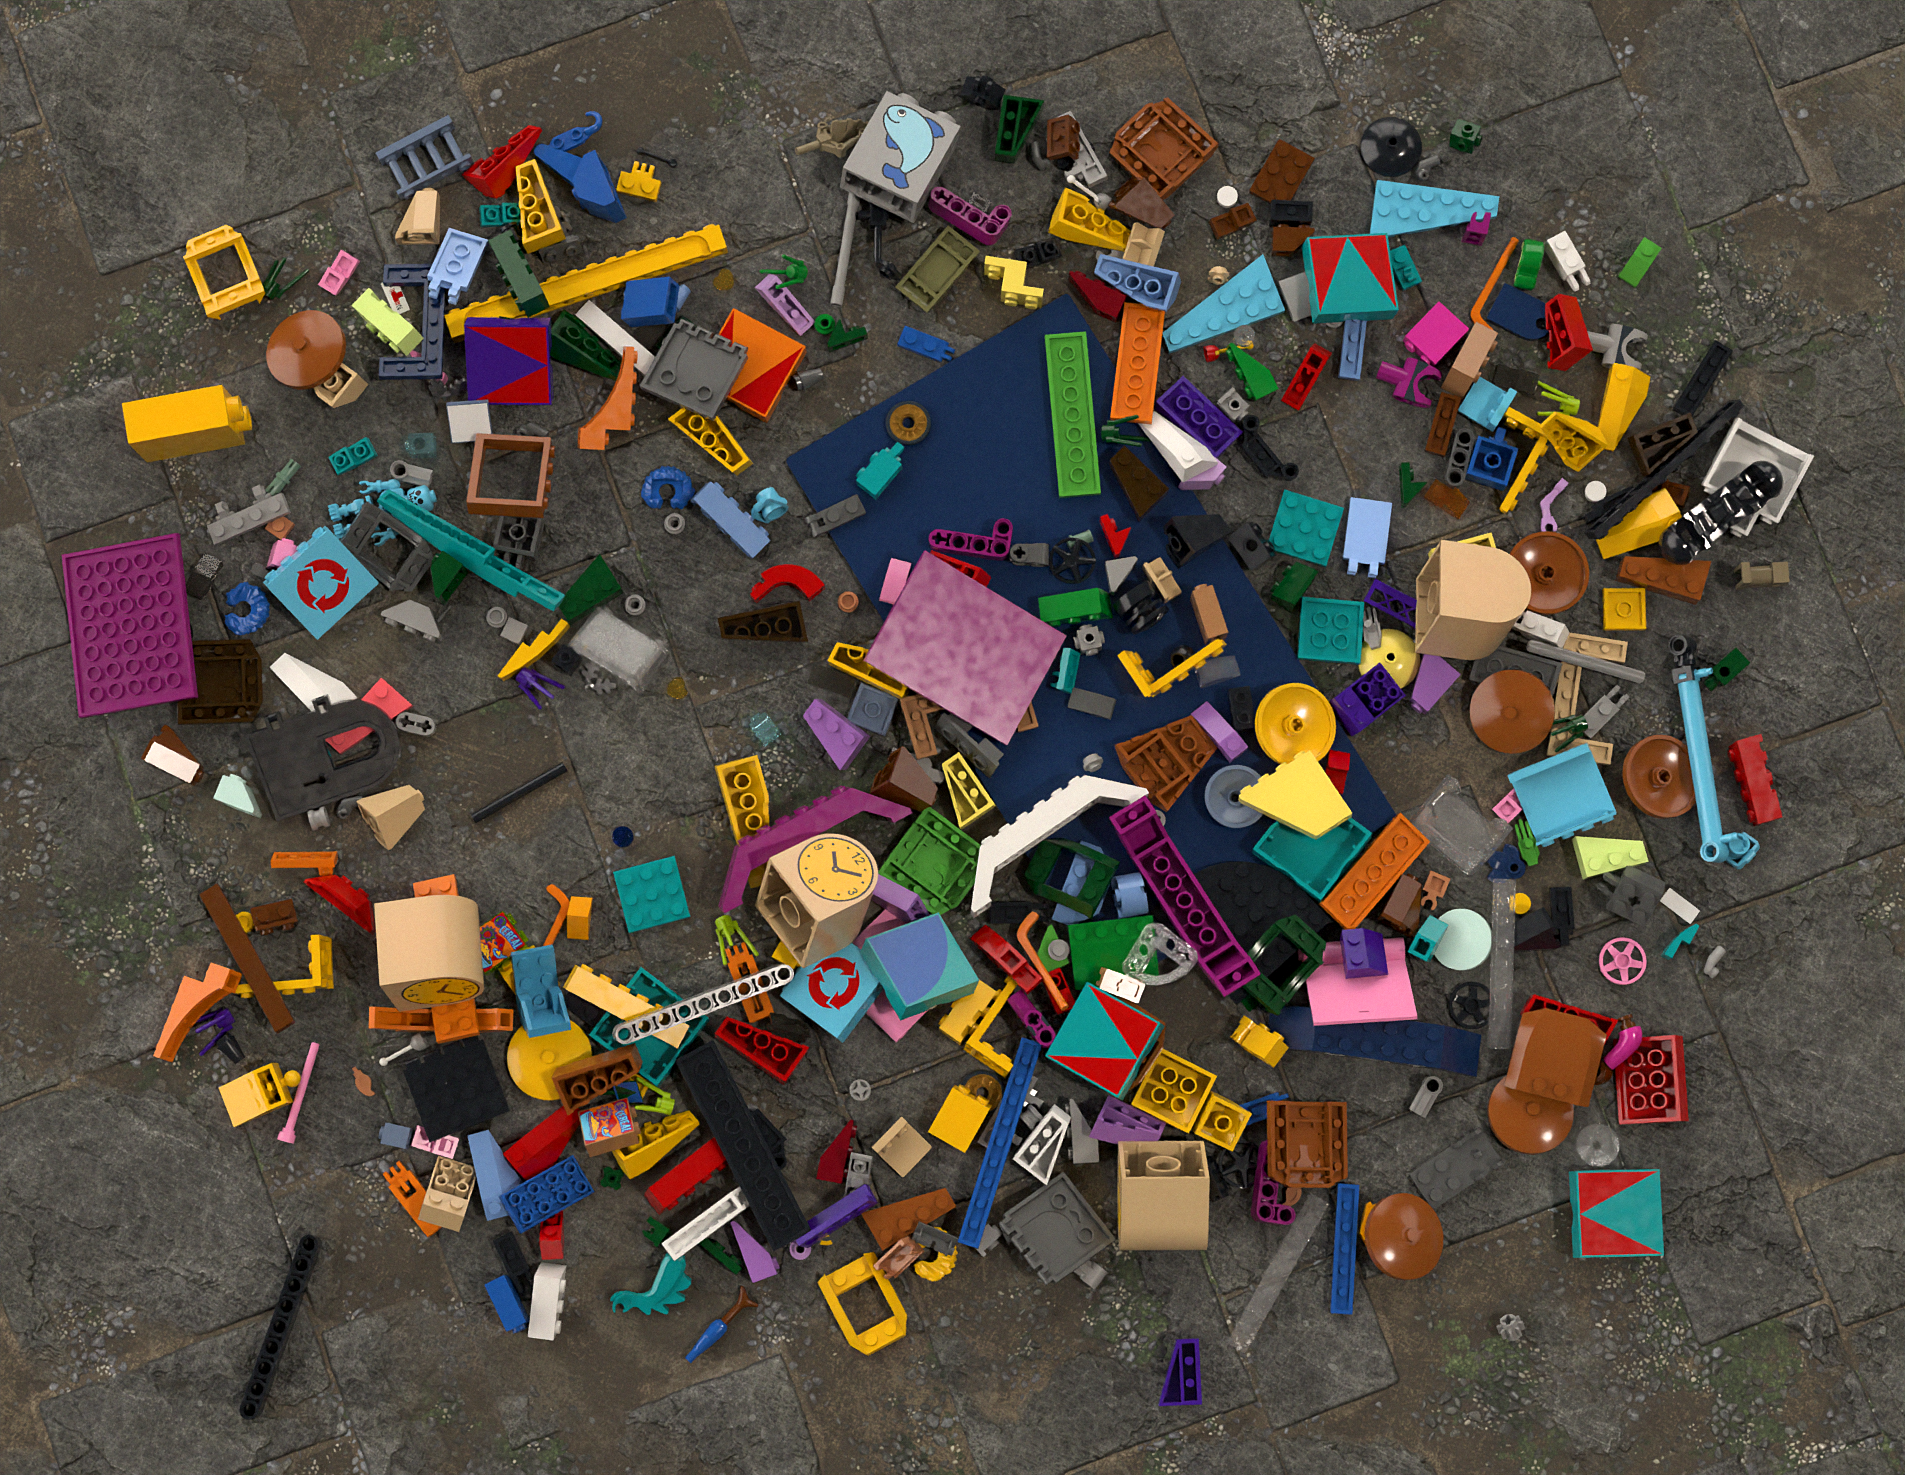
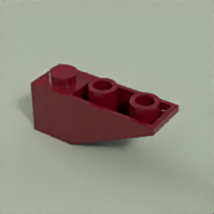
M1070 271L1068 279L1097 315L1116 323L1124 302H1126L1124 292L1117 288H1108L1100 280H1090L1080 271Z
M850 1120L820 1157L817 1180L842 1184L843 1180L847 1181L849 1168L845 1166L847 1159H850L851 1152H853V1147L850 1146L851 1138H855L857 1131L854 1120Z

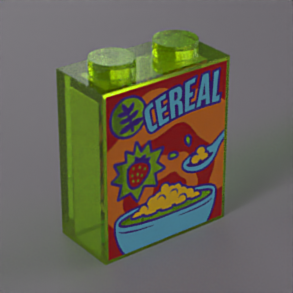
M501 911L480 926L483 973L487 976L500 968L504 962L511 959V952L521 951L529 947L526 943L529 940L523 930H517L515 927L517 921L511 913L506 914V912Z

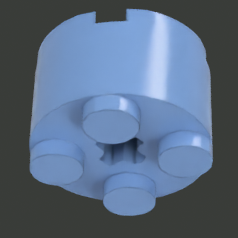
M1140 872L1115 876L1111 880V887L1115 893L1112 894L1113 903L1119 919L1142 915L1148 912L1147 896L1144 892V882Z

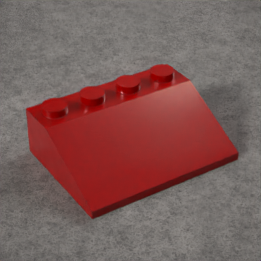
M1683 1036L1642 1037V1042L1634 1053L1615 1068L1619 1125L1689 1121ZM1613 1039L1614 1046L1618 1043L1619 1039Z

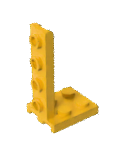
M1511 407L1507 409L1502 417V420L1505 421L1504 424L1515 430L1518 428L1522 430V434L1533 440L1535 437L1538 440L1500 506V511L1504 514L1508 510L1513 511L1518 502L1515 497L1518 492L1523 493L1528 484L1525 481L1528 474H1534L1539 465L1535 463L1539 456L1543 457L1549 447L1545 445L1548 438L1541 429L1540 423Z
M1216 639L1154 683L1153 675L1148 669L1145 671L1141 665L1143 661L1137 652L1123 651L1117 656L1145 697H1154L1160 692L1164 693L1172 688L1171 683L1178 679L1180 682L1188 677V671L1194 667L1197 670L1207 663L1205 660L1210 656L1215 658L1224 652L1223 647L1227 644L1224 640Z
M319 934L311 935L308 949L312 954V962L309 963L312 979L274 982L278 991L282 992V995H293L296 990H302L303 993H315V989H334L332 938ZM249 984L238 985L235 994L241 995V998L254 997Z
M1009 976L1004 981L1007 985L1003 991L998 989L992 998L995 1001L992 1007L987 1006L980 1017L983 1018L979 1025L975 1023L968 1033L971 1037L963 1049L1004 1078L1007 1077L1013 1067V1064L1010 1063L1012 1060L1002 1053L998 1055L993 1051L994 1048L985 1041L981 1043L979 1040L1017 987V984Z

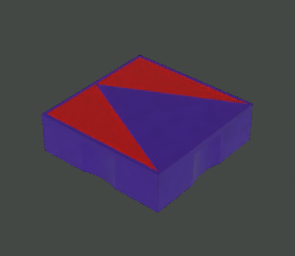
M467 317L464 324L468 401L488 399L489 405H552L554 385L553 368L550 360L552 347L551 318L501 319L497 317Z

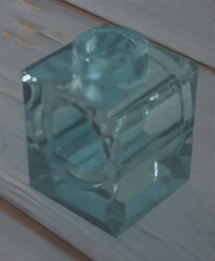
M409 433L408 440H405V451L409 452L411 458H437L436 436L434 433ZM418 442H425L423 449L417 450L415 448Z
M759 712L750 719L751 723L748 725L764 747L781 735L780 730L766 712L762 714Z

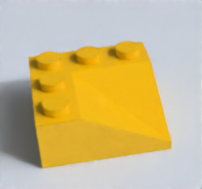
M1162 1049L1141 1082L1130 1106L1189 1134L1217 1076Z

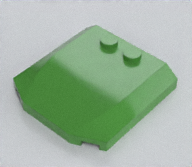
M928 807L915 819L881 865L878 874L918 894L929 913L933 915L939 912L941 915L957 907L974 885L981 845L934 809Z

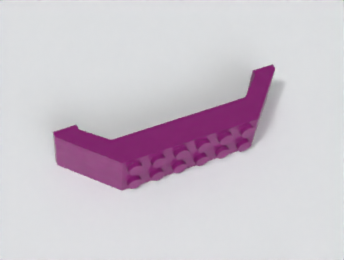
M842 785L831 790L832 795L828 797L822 795L812 801L813 805L809 807L803 805L794 810V815L790 817L784 815L775 820V825L771 827L765 825L756 830L757 834L755 836L747 835L738 840L739 844L734 846L718 907L722 912L726 913L743 904L741 898L750 871L769 861L770 857L826 831L861 811L884 816L888 822L894 823L911 814V809Z
M1146 795L1110 816L1109 819L1136 869L1141 873L1143 880L1201 970L1223 997L1228 996L1260 976L1261 973L1250 956L1238 944L1168 836L1157 812Z

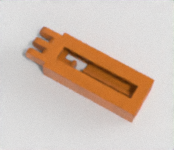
M745 942L741 943L742 952H739L737 945L733 946L734 955H732L729 948L725 949L730 962L727 964L733 980L742 978L739 967H741L743 975L748 974L746 965L750 974L759 971L752 954H749ZM760 976L758 979L759 986L763 987L764 983ZM745 982L741 983L738 987L739 993L744 994L747 992V984ZM767 991L741 1000L750 1024L775 1015Z
M399 1160L396 1164L401 1170L398 1172L394 1166H391L389 1169L394 1176L391 1177L386 1171L383 1173V1176L390 1184L388 1188L427 1237H431L442 1227L418 1220L427 1190L411 1170H407ZM407 1181H409L413 1188L416 1190V1192L410 1197H408V1195L405 1193L411 1190V1188L406 1184Z

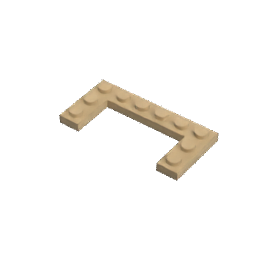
M1569 633L1563 649L1605 661L1624 664L1628 642ZM1560 661V663H1563L1558 678L1554 700L1555 719L1566 718L1571 715L1575 716L1581 666ZM1567 722L1552 726L1547 756H1555L1588 742L1596 764L1607 766L1611 764L1613 744L1577 738L1559 752H1555V749L1572 737V734L1569 731H1565L1551 736V732L1565 727Z

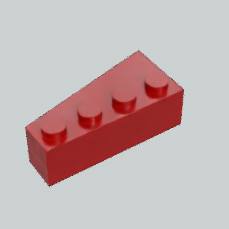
M715 1137L647 1189L644 1196L659 1215L667 1209L669 1211L679 1204L678 1200L683 1196L686 1198L696 1191L694 1187L699 1183L703 1185L713 1177L711 1174L715 1170L720 1172L729 1165Z

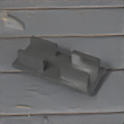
M943 713L934 728L990 779L1000 765L998 761L1004 754L986 737L979 744L974 741L967 733L973 727L972 725L951 713L949 715Z

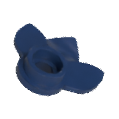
M1506 843L1503 852L1492 851L1486 854L1487 862L1493 868L1487 877L1489 881L1504 884L1509 879H1519L1525 874V864L1520 860L1519 851L1515 846ZM1513 865H1518L1517 871H1511Z

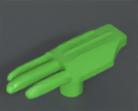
M1519 819L1518 822L1523 839L1517 824H1515V830L1519 840L1520 853L1528 867L1538 864L1540 852L1529 823L1525 821L1529 838H1527L1523 821Z

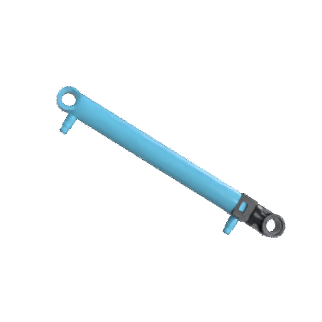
M1675 635L1669 640L1668 648L1674 656L1676 668L1672 670L1674 684L1678 685L1703 844L1700 854L1707 862L1721 863L1729 855V849L1725 843L1738 840L1739 835L1737 833L1723 835L1699 686V682H1702V677L1712 674L1713 670L1712 668L1700 669V667L1696 666L1694 653L1696 652L1697 644L1693 638ZM1684 642V648L1681 650V644ZM1714 848H1716V855H1715V856L1713 855V849H1714Z

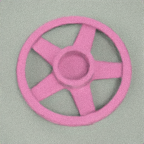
M1619 937L1612 939L1603 946L1600 952V971L1609 981L1615 984L1628 985L1634 983L1643 975L1646 969L1647 960L1643 948L1630 938ZM1618 941L1629 942L1623 952H1619L1611 944ZM1634 946L1640 950L1643 962L1631 958L1630 955ZM1607 949L1614 960L1604 966L1603 956ZM1629 967L1642 968L1635 978L1628 980ZM1619 969L1622 981L1612 978L1607 972Z

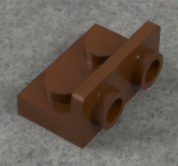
M1069 114L1047 120V158L1050 160L1070 156L1074 160L1079 159L1080 125Z
M292 899L250 908L255 933H261V936L274 933L273 930L282 928V931L295 928L294 925L298 924Z

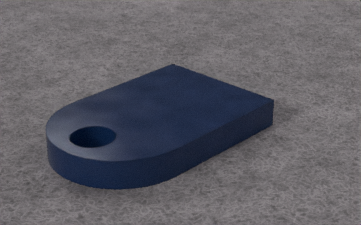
M1504 283L1486 321L1527 341L1540 340L1549 333V330H1541L1536 327V321L1543 320L1546 322L1545 303Z

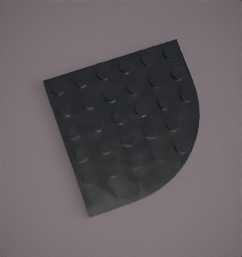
M1227 862L1210 866L1194 874L1230 932L1246 953L1280 919L1296 914L1316 934L1331 921L1323 910L1292 879L1268 866L1251 862ZM1158 904L1150 911L1151 914L1194 959L1160 904ZM1280 932L1259 955L1254 964L1268 978L1293 956L1299 948ZM1240 987L1229 994L1228 997L1237 1006L1250 993L1243 987Z

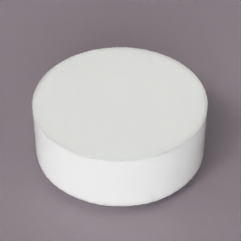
M1224 186L1218 191L1217 202L1220 206L1230 208L1236 204L1238 194L1233 187Z
M1599 481L1590 482L1584 491L1586 499L1593 503L1602 500L1606 495L1605 485Z

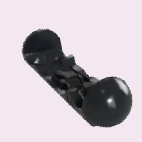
M1768 461L1753 462L1715 491L1709 498L1702 501L1661 533L1659 548L1663 557L1675 565H1687L1692 562V558L1697 553L1708 549L1711 543L1723 535L1729 527L1739 523L1750 514L1756 513L1766 505L1769 499L1780 495L1784 485L1781 471L1777 466ZM1685 530H1687L1692 537L1687 542L1681 535Z

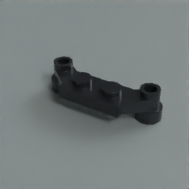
M1255 415L1246 416L1242 424L1244 429L1242 450L1266 479L1268 477H1275L1286 481L1296 479L1299 474L1298 466L1294 463L1283 465L1257 433L1260 425L1258 417ZM1247 424H1252L1254 427L1250 428ZM1290 471L1293 475L1289 476L1286 472Z
M758 1108L755 1111H750L775 1160L777 1158L783 1160L782 1165L779 1166L780 1170L784 1169L787 1165L784 1142L787 1139Z

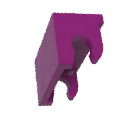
M1477 212L1473 213L1461 242L1482 246L1488 233L1491 218L1490 212H1485L1483 222L1480 223L1476 221Z

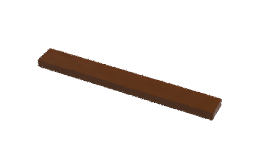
M217 883L199 894L274 1031L278 1034L296 1023L220 885Z

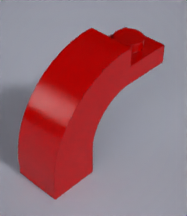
M783 564L769 568L761 573V578L764 582H758L754 585L750 596L757 604L775 588L792 586L797 588L810 602L826 588L825 584L812 571L798 565Z

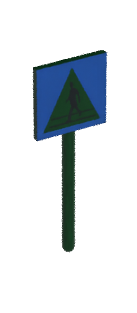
M637 1080L624 1081L617 1086H613L614 1090H608L602 1094H615L617 1100L628 1098L629 1103L643 1102Z

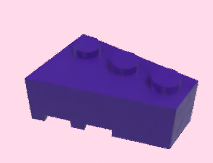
M1198 1338L1175 1339L1158 1406L1202 1405Z

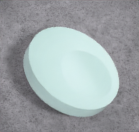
M1454 909L1446 912L1439 918V920L1449 925L1434 954L1443 965L1454 970L1465 971L1478 967L1487 959L1492 949L1493 935L1489 924L1481 915L1468 909Z

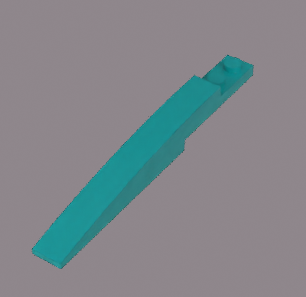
M388 489L378 498L377 502L430 544L440 551H445L467 569L515 598L521 593L553 612L563 601L565 595L494 556L495 548Z

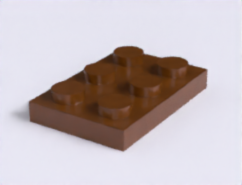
M1279 139L1252 184L1249 193L1271 204L1272 199L1292 200L1315 158Z

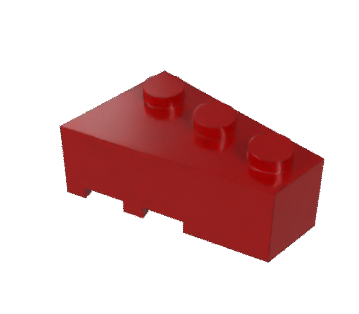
M1558 294L1545 304L1546 330H1549L1547 349H1550V361L1547 362V365L1550 369L1566 371L1593 351L1577 297Z

